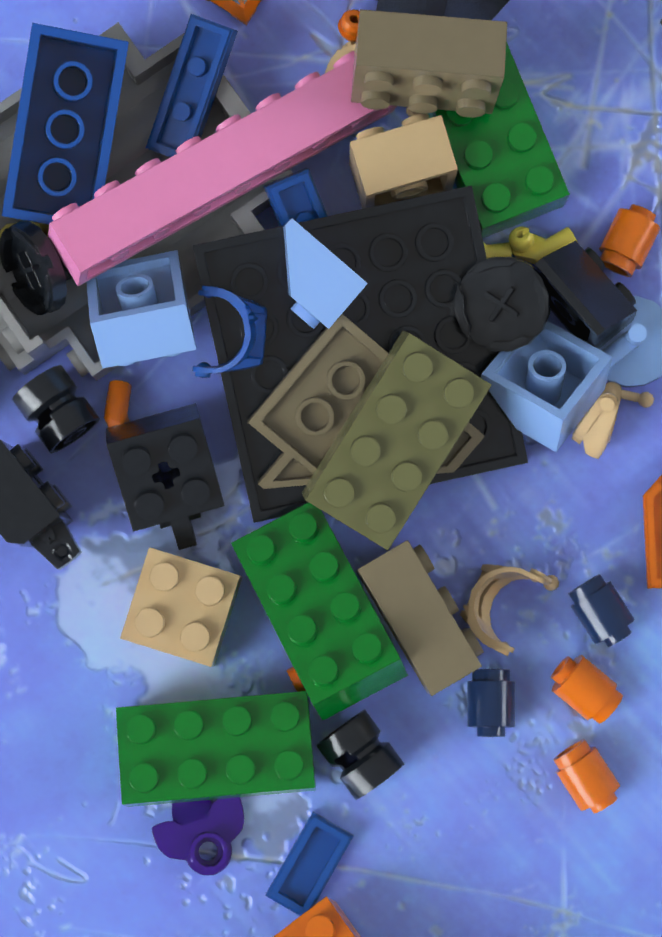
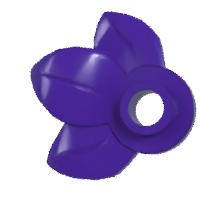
M240 797L216 799L213 803L211 800L172 803L173 821H165L152 827L155 843L164 855L172 859L186 860L191 869L201 875H215L224 870L230 862L232 856L231 842L239 835L244 825L243 805ZM205 842H212L217 847L215 857L210 860L202 859L199 855V848Z

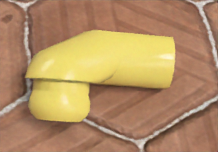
M520 226L511 231L508 239L512 254L517 259L534 265L541 258L574 241L577 242L569 227L546 239L530 233L528 227Z

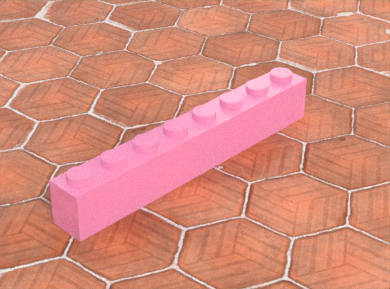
M354 51L336 61L333 65L334 69L321 76L318 72H313L302 78L295 85L294 91L282 97L279 93L268 96L256 106L255 112L241 118L239 114L229 117L217 126V132L203 140L200 136H196L185 141L176 149L175 152L177 154L161 162L159 158H155L146 162L136 170V176L122 184L118 180L107 183L95 192V199L80 207L77 203L63 207L52 216L53 221L49 223L48 238L77 286H80L392 113L397 106L373 110L363 107L361 103L351 102Z

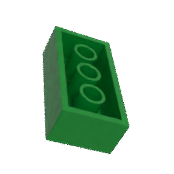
M506 42L504 80L492 114L485 113L483 116L470 118L460 116L456 111L437 109L433 113H428L429 118L442 115L458 167L455 184L457 188L472 185L482 238L561 208L570 195Z
M308 502L231 543L299 679L322 720L408 676L401 658L319 508Z
M306 691L116 708L121 800L124 806L134 807L316 790L309 698Z

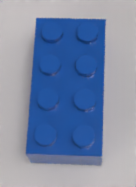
M32 23L2 216L49 224L53 221L52 216L63 207L72 203H77L80 207L95 199V192L106 183L129 45L128 41Z

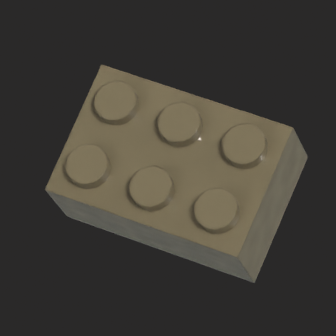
M360 9L354 51L351 102L361 103L363 107L373 110H382L389 106L409 107L411 111L421 114L433 113L437 109L456 111L458 115L470 118L480 117L485 113L492 114L505 74L507 22Z
M407 540L357 569V574L424 689L429 695L433 696L482 667L477 656L484 653L471 629L464 628L461 630L452 615L457 613L459 609L447 588L443 586L436 589L428 575L435 568L423 547L418 545L412 548Z

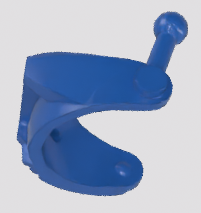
M202 285V289L198 290V295L205 296L206 298H223L237 309L243 319L245 337L242 348L233 359L213 367L207 362H201L192 368L195 376L209 378L211 373L239 371L262 365L265 350L267 308L228 290Z

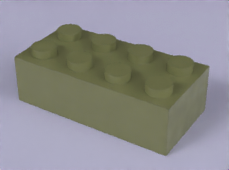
M402 331L302 491L304 499L388 551L492 385L417 337Z

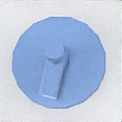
M634 296L636 304L633 306L637 312L633 321L599 349L613 357L607 381L616 382L623 387L644 386L662 376V308L654 301L639 296Z

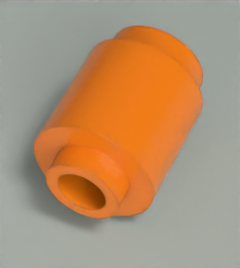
M634 204L629 209H618L599 248L602 252L600 258L605 268L625 277H632L635 269L642 268L661 229L654 222L656 218L654 213Z
M579 655L574 660L567 656L551 675V679L555 681L552 692L586 720L592 718L598 724L604 722L615 711L623 697L616 690L617 684L583 655Z
M585 739L566 748L553 759L559 768L556 774L580 811L590 808L595 814L604 810L618 799L614 792L620 787L619 782L597 748H590Z

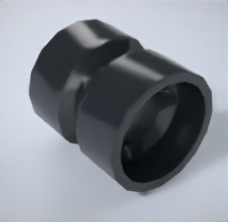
M62 365L54 366L39 374L24 385L12 398L27 421H36L38 423L35 433L51 454L64 449L78 440L100 420L85 397H76L74 395L77 386Z
M365 709L342 724L316 745L331 767H341L343 771L340 779L355 800L379 786L404 765V762L389 742H380L378 740L380 729Z

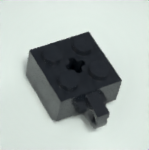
M196 403L106 428L107 448L133 532L155 525H160L161 529L172 526L179 550L197 545L191 520L201 518V512L225 505ZM167 462L171 470L162 472L158 464Z
M0 440V534L8 543L35 548L56 569L60 570L82 553L67 526L73 521L66 512L72 506L56 485L52 486L48 481L43 483L37 474L43 471V468L27 448L23 449L19 444L13 447Z

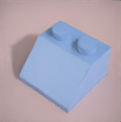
M291 218L283 227L288 295L296 301L290 309L313 329L320 322L329 329L368 283Z
M178 250L125 260L86 282L90 325L102 369L113 366H128L138 361L163 356L173 357L183 352L196 350L193 324Z
M547 321L544 330L530 344L514 351H500L483 371L481 378L492 385L489 392L517 430L557 452L605 390L613 357Z

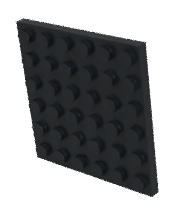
M472 185L298 223L368 283L342 314L386 352H390L402 331H405L481 378L483 371L500 351L487 350L477 345L472 339L470 340L462 332L455 316V293L459 284H461L463 277L475 264L487 259ZM284 226L193 245L201 286L222 288L267 308L263 364L245 370L221 372L254 523L281 517L308 503L302 495L306 485L263 489L258 485L260 478L283 452L247 421L327 328L320 322L313 329L290 309L296 301L288 295ZM204 296L217 359L220 365L233 359L242 348L245 337L243 319L237 309L227 300L220 297L206 298ZM489 390L469 421L485 437L455 472L436 474L430 484L528 463L522 432L514 427Z

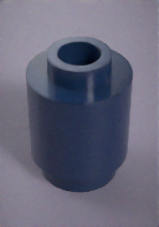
M600 574L568 593L574 602L571 608L594 644L604 640L607 647H610L632 633L628 625L635 620L611 581L606 583Z
M477 669L472 672V681L467 682V727H477L478 737H505V728L515 727V682L510 681V670Z

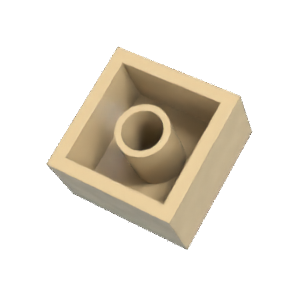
M417 114L403 120L401 127L384 131L383 127L369 128L356 135L357 140L350 141L349 166L362 209L453 189L458 167L442 115L429 118L428 114Z
M149 547L120 639L209 667L215 666L243 577Z

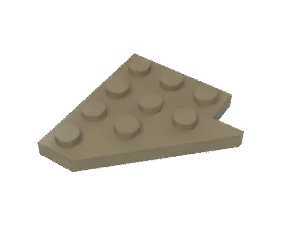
M343 314L340 315L329 329L326 328L247 421L283 452L258 481V485L263 489L308 484L389 354ZM468 422L436 474L455 472L485 436Z

